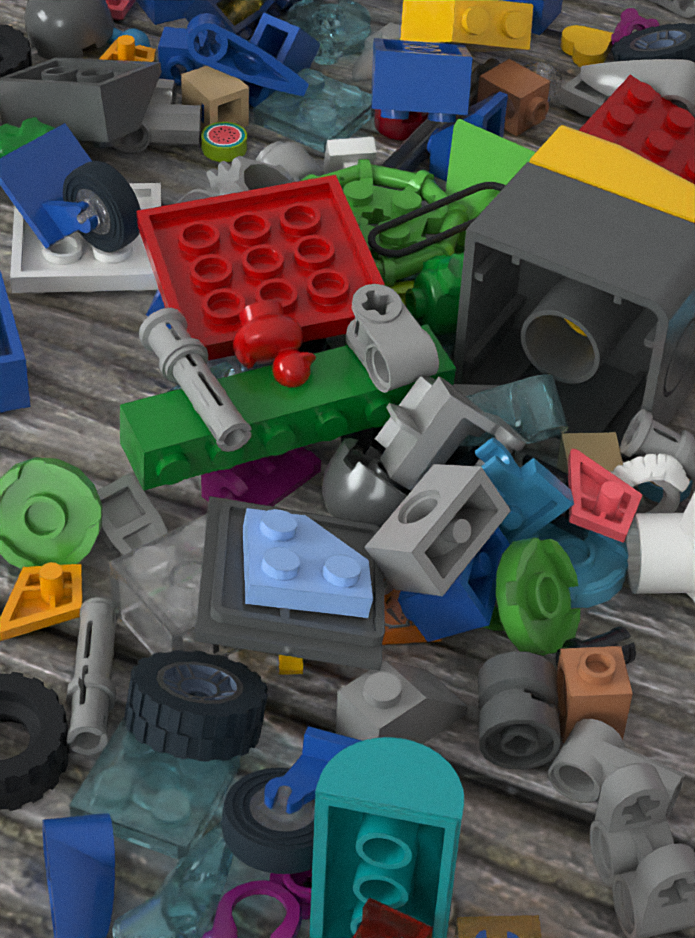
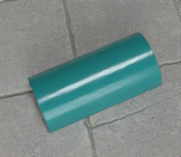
M395 737L372 738L357 742L341 750L324 767L315 790L309 938H447L464 808V792L456 771L440 754L423 744Z

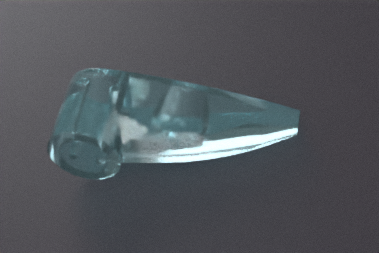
M550 374L525 378L466 396L484 412L502 418L527 441L526 444L554 438L569 429L554 377ZM488 432L482 433L480 438L468 435L459 446H482L489 439L496 436Z
M222 821L205 834L180 859L151 898L120 915L115 920L112 928L113 938L203 937L222 895L234 856L225 843Z

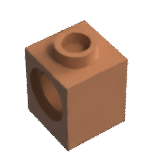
M508 59L480 75L477 103L499 91L508 94L504 130L518 136L534 125H538L546 118L549 109L548 94L550 81Z
M621 646L560 649L557 667V711L559 713L562 743H565L575 724L582 719L602 721L613 727L623 739L633 693Z

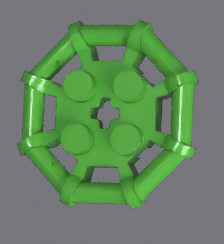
M358 159L357 165L321 176L309 174L300 180L330 175L337 176L384 284L387 287L394 286L395 281L420 273L423 262L434 256H451L455 253L454 249L460 233L397 259L379 255L368 245V235L372 229L377 227L368 224H383L421 208L423 200L431 204L448 196L434 182V175L426 170L414 173L374 165L370 163L369 159ZM452 202L435 211L381 232L376 236L375 241L379 246L389 250L403 249L427 239L425 238L426 234H439L469 221V215L464 205Z

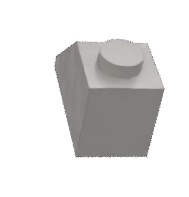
M384 660L380 671L370 669L338 690L336 734L362 741L372 738L395 737L424 744L467 714L468 706L428 670Z

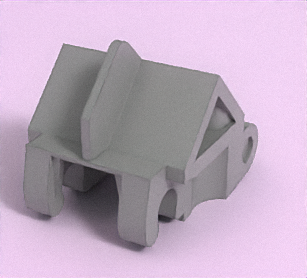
M426 376L418 378L399 405L388 404L386 408L391 417L375 438L386 448L380 459L390 479L410 491L413 490L433 464L445 465L463 439L468 435L480 438L482 433L494 434L496 436L495 439L502 443L510 454L514 450L520 452L527 443L502 418L481 410L442 377H438L435 380ZM478 459L474 466L481 467L485 463Z

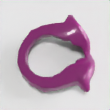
M268 880L250 881L236 886L223 895L216 909L212 929L199 934L198 938H238V930L232 916V911L237 903L252 895L274 897L283 904L287 911L283 922L271 934L270 938H297L302 923V908L293 894L282 885Z

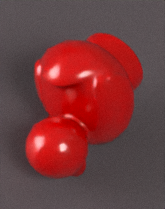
M259 301L243 308L239 312L241 327L233 338V351L237 360L247 369H253L254 364L273 362V376L279 384L286 387L302 386L310 376L311 364L316 360V356L313 353L298 351L303 343V330L300 324L292 317L284 315L282 305L278 301Z

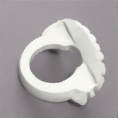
M650 453L644 457H636L610 471L631 487L645 482H654V484L663 488V497L660 503L646 513H674L680 503V492L683 493L690 484L685 470L682 469L683 466L676 458L661 453L658 455Z

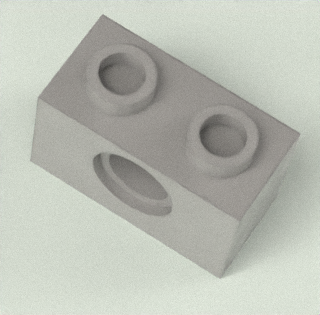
M433 464L364 548L395 590L443 596L511 510L482 467Z

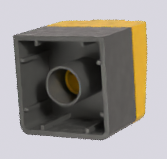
M565 125L558 127L530 158V161L519 170L466 229L453 363L456 367L454 384L518 386L520 408H529L530 428L561 440L562 433L616 432L620 448L621 441L629 424L641 409L651 412L653 420L667 426L695 386V184L621 145ZM621 453L623 463L639 457L636 454L628 457Z

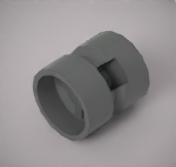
M511 651L492 657L479 670V749L484 758L494 765L520 770L540 767L551 761L560 750L557 672L553 664L543 656L530 652Z

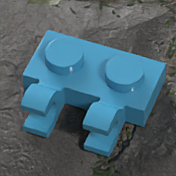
M493 437L475 450V455L485 463L481 467L511 510L498 526L510 544L514 541L530 538L574 505L571 489L535 458L520 468L505 446Z

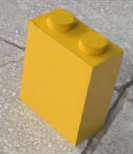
M403 0L400 40L464 44L468 51L472 52L530 50L533 4L502 0Z

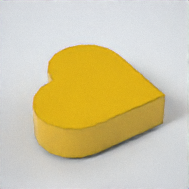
M580 25L568 26L562 31L560 47L562 51L572 56L573 62L579 67L604 63L613 46L611 43V35L613 33Z

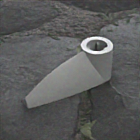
M652 59L598 63L581 67L580 79L607 96H611L631 74L641 82L649 84L662 98L671 101L678 107L686 109L693 117L695 116V62L683 59Z

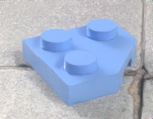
M246 509L243 523L245 604L368 618L373 601L368 559L306 515L290 514L278 509L268 511Z

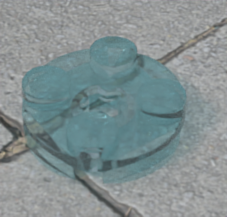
M301 0L290 7L288 11V23L301 28L321 43L314 58V61L318 64L332 65L338 62L339 57L349 56L364 50L365 40L371 35L369 11L353 0H338V4H324V0Z

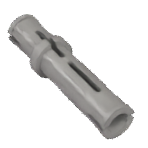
M102 597L90 598L81 605L75 676L68 684L66 694L67 705L71 709L66 741L67 744L70 743V748L74 752L83 755L97 754L106 748L108 742V715L116 702V688L111 682L118 608L114 609L115 603Z

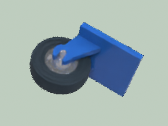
M65 123L0 158V186L46 249L78 231L95 248L105 252H113L127 246L140 234L136 211L141 210L130 184L111 165L102 161H92Z
M308 726L304 734L302 755L291 768L258 770L245 775L234 783L227 793L222 810L223 837L232 854L248 866L268 873L295 874L311 870L315 790L324 767L337 753L362 740Z

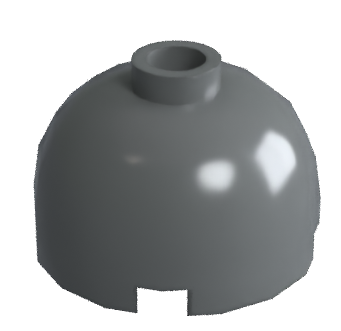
M106 0L27 1L24 15L25 30L32 49L35 47L38 55L44 59L83 57L84 48L95 43L96 48L99 49L105 45L113 34L114 21Z
M353 438L344 439L324 472L322 495L325 507L333 517L373 524L381 528L411 491L390 479L380 459L383 454L381 451L370 446L364 455L352 450L358 440Z

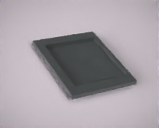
M209 496L194 641L380 671L382 665V641L385 634L384 574L364 548L380 527L349 519ZM246 509L266 511L278 509L290 514L306 515L368 559L373 595L368 618L245 604L243 523Z

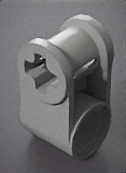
M370 284L359 288L353 295L352 311L355 319L347 327L346 342L368 371L369 377L376 388L385 393L413 383L420 376L429 377L435 375L439 368L435 344L430 335L419 326L408 311L400 296L393 289L385 285Z

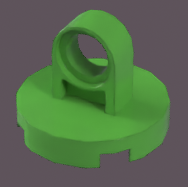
M35 457L12 466L0 477L1 556L9 564L20 569L23 567L42 566L50 562L59 565L79 563L90 553L102 528L103 505L92 481L79 468L57 458Z
M539 537L514 541L503 552L496 575V600L498 607L494 606L490 624L483 628L492 631H506L510 641L521 652H530L540 656L556 653L558 649L563 648L566 640L576 636L580 622V608L571 609L569 587L579 586L578 579L568 554L557 541L553 539L539 540Z

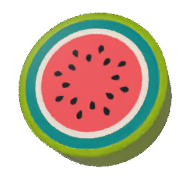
M212 123L202 130V152L213 161L232 162L234 158L238 156L243 157L246 154L247 132L236 123Z

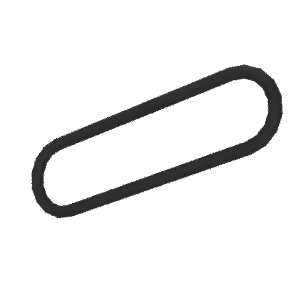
M497 182L479 183L380 224L370 231L368 245L379 255L399 258L461 233L476 218L399 250L383 248L375 241L378 234L478 191L485 189L501 191L506 185Z

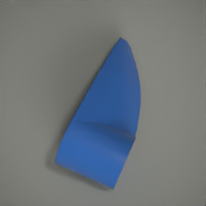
M209 13L199 14L189 22L186 30L188 51L198 62L259 86L304 96L309 86L304 79L260 47L226 29L222 20L216 15ZM205 30L214 31L217 42L214 45L209 42L208 47L200 46L197 34L202 31L203 35H205Z
M110 813L43 819L44 861L54 938H107L113 911L115 889V846Z

